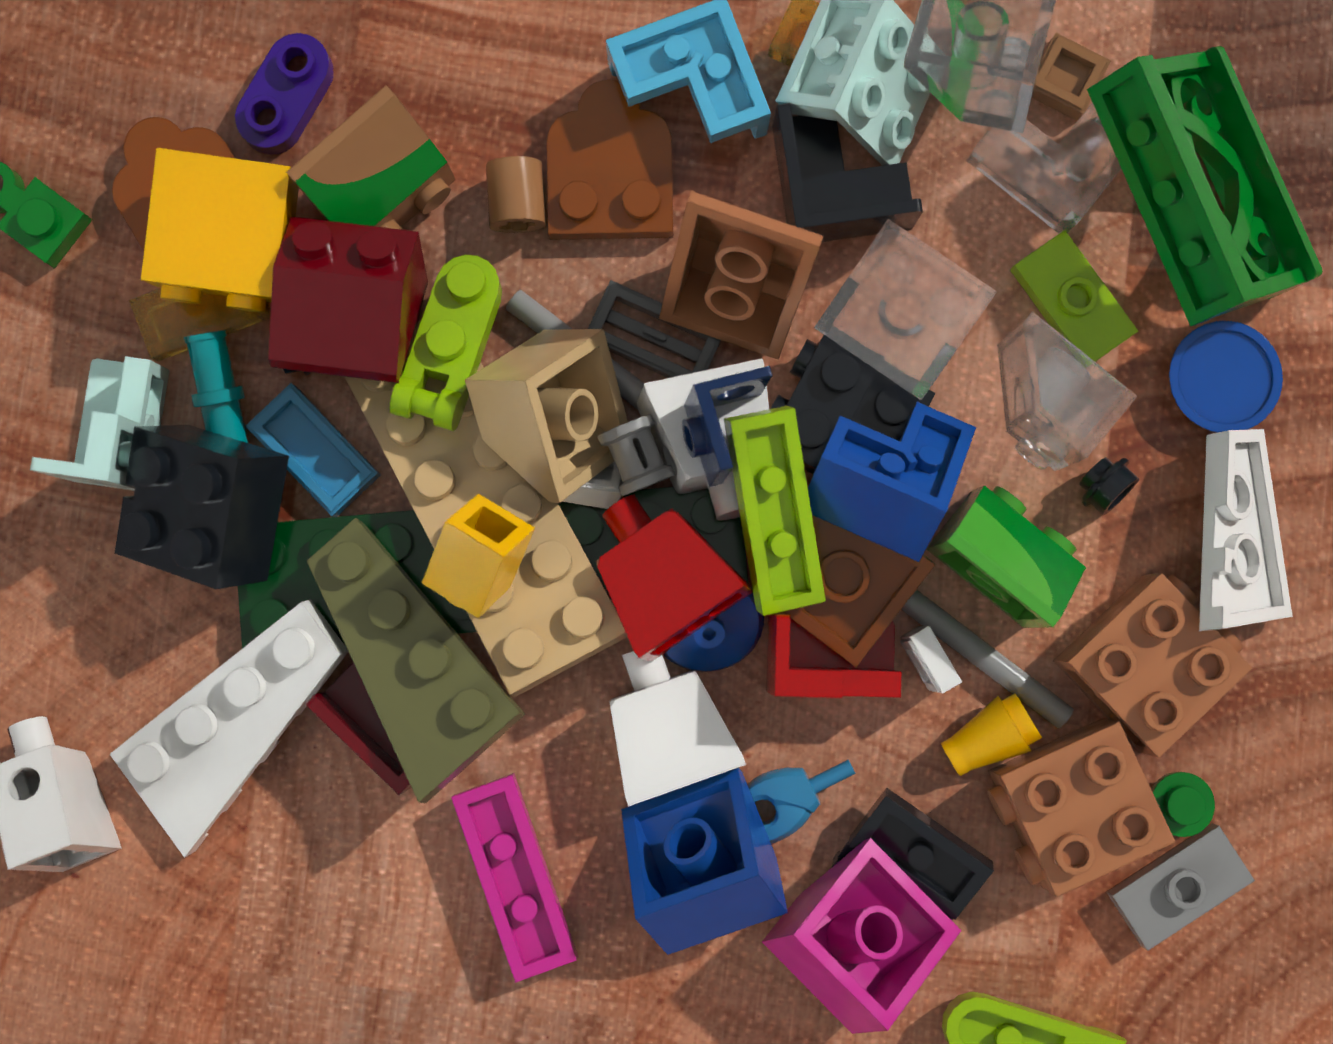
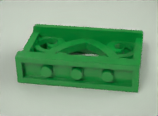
M1211 47L1203 52L1154 59L1153 55L1139 56L1087 89L1190 327L1225 313L1276 297L1322 275L1323 270L1224 47ZM1196 153L1201 156L1225 210L1224 214L1219 208Z

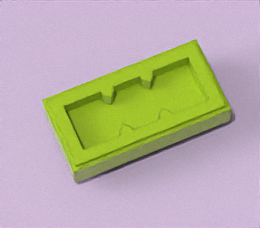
M1066 230L1033 251L1010 269L1011 273L1082 370L1138 332V329Z

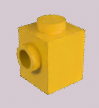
M478 493L445 521L422 584L445 597L454 606L462 608L475 617L480 618L510 589L535 527Z

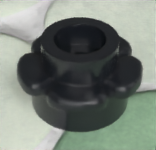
M1105 457L1094 465L1079 484L1086 490L1082 498V504L1085 507L1092 504L1102 515L1107 514L1116 507L1139 481V478L1127 468L1130 461L1127 458H1122L1113 464Z

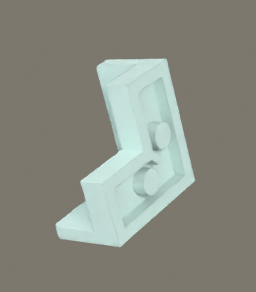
M125 356L124 362L104 359L92 360L74 463L32 457L30 471L77 483L135 491V487L125 484L134 426H161L170 370L152 360Z

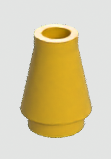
M1014 693L1004 700H1001L999 696L994 698L952 737L941 742V745L959 776H962L971 770L1032 752L1029 745L1040 740L1042 736L1020 699Z

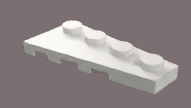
M311 599L300 602L110 753V756L184 858L199 848L209 835L207 833L221 813L229 809L242 792L241 787L257 766L264 762L278 745V739L293 719L301 715L307 707L305 703L314 694H317L349 652Z

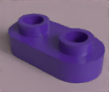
M293 33L280 38L271 47L241 98L235 113L236 126L241 136L256 151L263 154L276 155L291 149L301 137L329 89L334 74L333 63L324 46L316 38L303 33ZM296 56L307 57V64L300 71L288 70V64L291 59ZM265 109L276 110V116L270 124H257V117L261 111Z

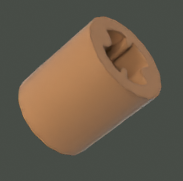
M525 156L501 157L489 161L486 164L490 229L503 233H523L536 231L546 226L542 162L536 158Z

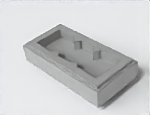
M1211 823L1203 831L1188 838L1106 893L1141 947L1148 951L1255 880L1220 826Z

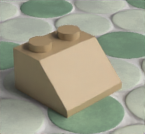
M604 329L543 330L465 379L482 440L549 502L561 503L614 462L609 447L601 446L597 436L628 421Z

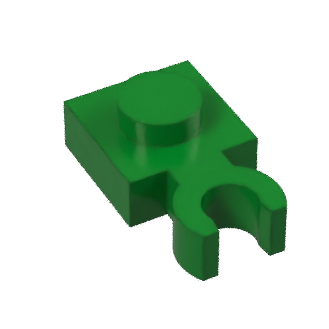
M0 162V175L3 178V187L0 191V213H6L0 221V229L43 262L56 268L93 219L36 177L33 178L25 189L21 176L9 166Z

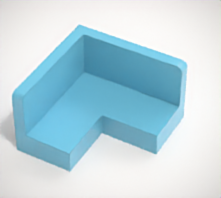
M712 0L606 40L608 66L612 76H617L628 107L688 85L710 143L747 129H751L754 139L767 135L771 111L727 0Z

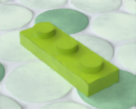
M782 406L724 418L756 611L765 616L826 602L795 408Z

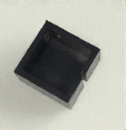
M191 425L134 426L125 484L135 487L134 496L123 497L115 554L213 589L268 581L289 456Z

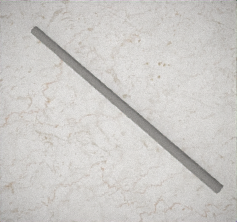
M522 290L517 291L506 306L508 312L537 334L543 330L572 329ZM612 359L621 397L638 409L637 401L644 383ZM918 590L914 592L901 609L922 626L929 625L935 636L1010 693H1016L1022 702L1056 728H1061L1071 717L1074 711L1071 706Z

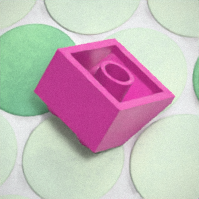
M869 838L860 843L804 890L788 908V913L779 919L762 940V943L852 1034L888 1031L962 930Z

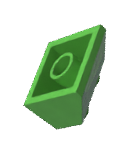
M985 485L973 490L926 549L1023 628L1054 627L1062 617L1086 569L1082 563L1072 556L1077 550L1076 547L1058 531L1047 526L1041 531L1022 515L1027 510L1026 507L1007 490L996 486L991 491Z

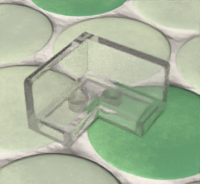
M1093 103L1059 145L1009 106L991 130H988L979 140L967 159L968 163L1057 233H1061L1064 230L1068 233L1085 216L1121 171L1120 164Z

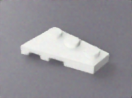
M1264 429L1228 430L1208 434L1206 436L1199 631L1225 629L1293 617Z

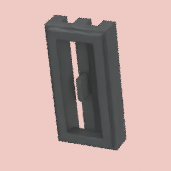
M610 280L588 329H603L605 323H608L696 364L693 371L688 370L605 332L610 352L667 378L709 369L722 340L661 320L706 341L703 349L700 350L612 310L617 300L661 320L659 316L662 303Z

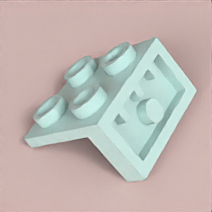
M821 0L776 98V102L778 104L790 103L791 112L794 115L838 121L882 166L898 164L906 147L913 139L916 124L928 97L937 85L940 70L943 66V58L894 0Z

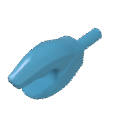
M849 759L810 779L803 768L787 767L763 773L747 784L754 802L768 800L775 807L776 813L774 817L768 821H762L771 844L792 835L807 822L812 813L821 804L817 795L818 792L856 774Z

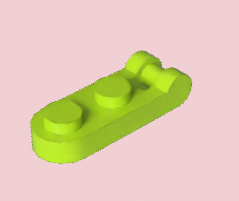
M462 255L452 258L441 268L432 288L399 383H396L393 388L390 400L391 414L408 419L418 414L432 418L434 426L451 431L457 429L469 397L465 379L475 374L478 370L501 303V285L496 269L489 261L476 255ZM428 377L447 382L440 394L424 390Z
M967 992L958 995L948 1004L942 1019V1030L948 1044H1126L1127 1042L1125 1038L1110 1031L1082 1025L979 992Z

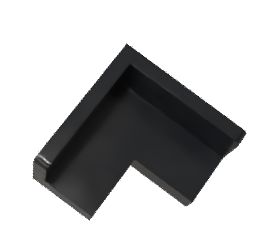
M790 103L778 104L776 106L772 129L787 224L823 236L822 242L913 229L923 213L921 199H912L907 162L845 171L837 121L801 115L792 116Z

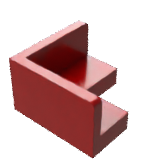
M776 614L768 616L766 692L773 696L843 698V696L901 698L902 672L894 670L895 623L893 621L858 666L855 667L791 619L790 615Z

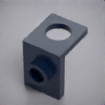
M770 366L693 384L684 403L688 418L682 420V431L690 456L692 458L700 457L709 487L723 484L733 469L715 407L760 396L773 376Z

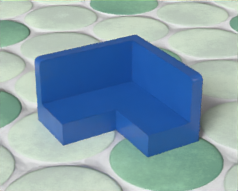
M916 402L908 418L900 441L840 416L808 486L812 515L919 562L947 512L976 427L919 402Z

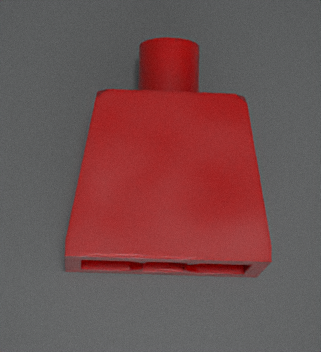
M629 495L614 503L603 513V519L619 541V544L596 561L597 567L630 644L639 659L654 661L753 592L742 576L688 520L674 509H669L654 520H651L636 496Z

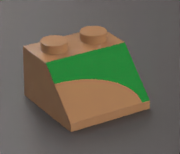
M387 85L286 172L326 221L403 230L401 227L419 211L427 214L441 205L450 194L451 188L449 185L456 180L446 159Z

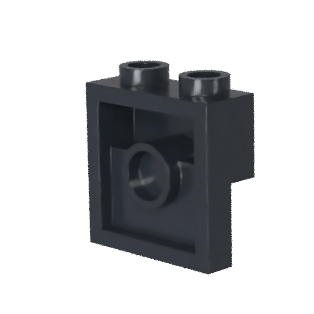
M825 331L819 345L809 339L806 340L790 371L791 374L801 378L790 400L778 395L771 409L782 406L795 408L804 468L806 471L814 474L840 416L900 441L916 402L929 407L935 392L881 365L883 360Z

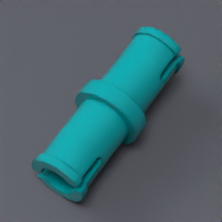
M226 330L184 337L197 389V394L191 395L193 407L201 408L205 430L248 443L239 399H244L245 395L243 386H236L226 341Z

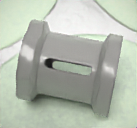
M651 414L624 423L597 436L601 446L609 447L623 483L618 488L622 497L675 475L672 466L664 465L650 431V428L654 425Z

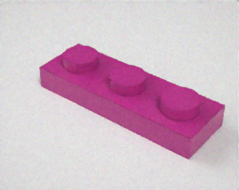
M513 773L454 794L451 799L515 983L576 961L578 954L515 774Z

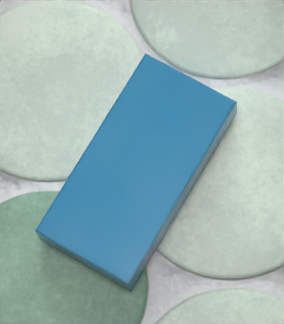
M290 383L245 426L268 450L289 456L287 465L289 473L332 517H338L381 476L371 463L293 383Z

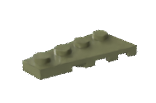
M354 518L311 556L307 563L419 803H427L526 714L362 521Z

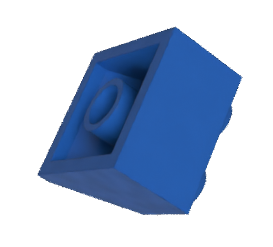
M739 767L621 809L635 919L667 955L788 913L777 857L743 772Z

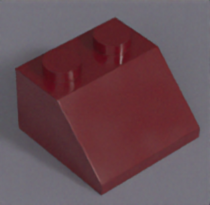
M291 216L273 265L268 354L270 366L273 368L399 383L428 285L419 232Z

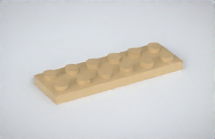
M421 320L416 322V326L410 342L402 373L404 371ZM481 362L477 372L484 368ZM345 377L434 549L445 521L478 493L535 527L510 589L480 618L467 612L512 698L627 638L615 607L558 503H552L545 499L482 440L470 396L457 429L451 431L434 426L432 418L415 414L411 419L391 414L390 400L396 383ZM428 377L424 390L440 394L447 382Z

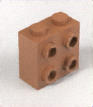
M1163 573L1141 576L1053 660L1108 720L1120 722L1128 741L1141 754L1160 758L1253 669L1239 654L1243 649V645L1228 628L1199 631L1200 612L1194 607L1198 603L1197 596L1182 580L1174 575H1169L1166 578Z
M1100 719L1036 748L1032 752L1025 753L988 770L995 785L994 788L987 790L990 802L1001 823L1004 826L1012 823L1017 832L1022 847L1014 851L1025 877L1032 886L1040 883L1042 888L1056 897L1175 843L1173 835L1119 721Z

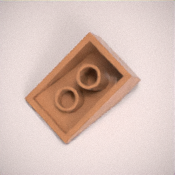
M691 191L686 203L659 319L778 360L823 236Z

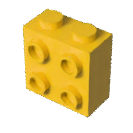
M156 148L141 280L153 286L161 287V299L200 304L201 293L227 296L226 307L265 313L266 303L271 302L273 265L291 216L296 217L299 188L286 173L291 167Z

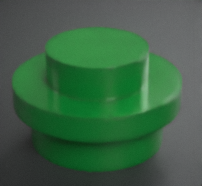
M1178 771L1162 776L1153 785L1151 790L1172 835L1178 837L1193 836L1203 831L1209 825L1215 811V800L1210 787L1203 779L1191 773Z

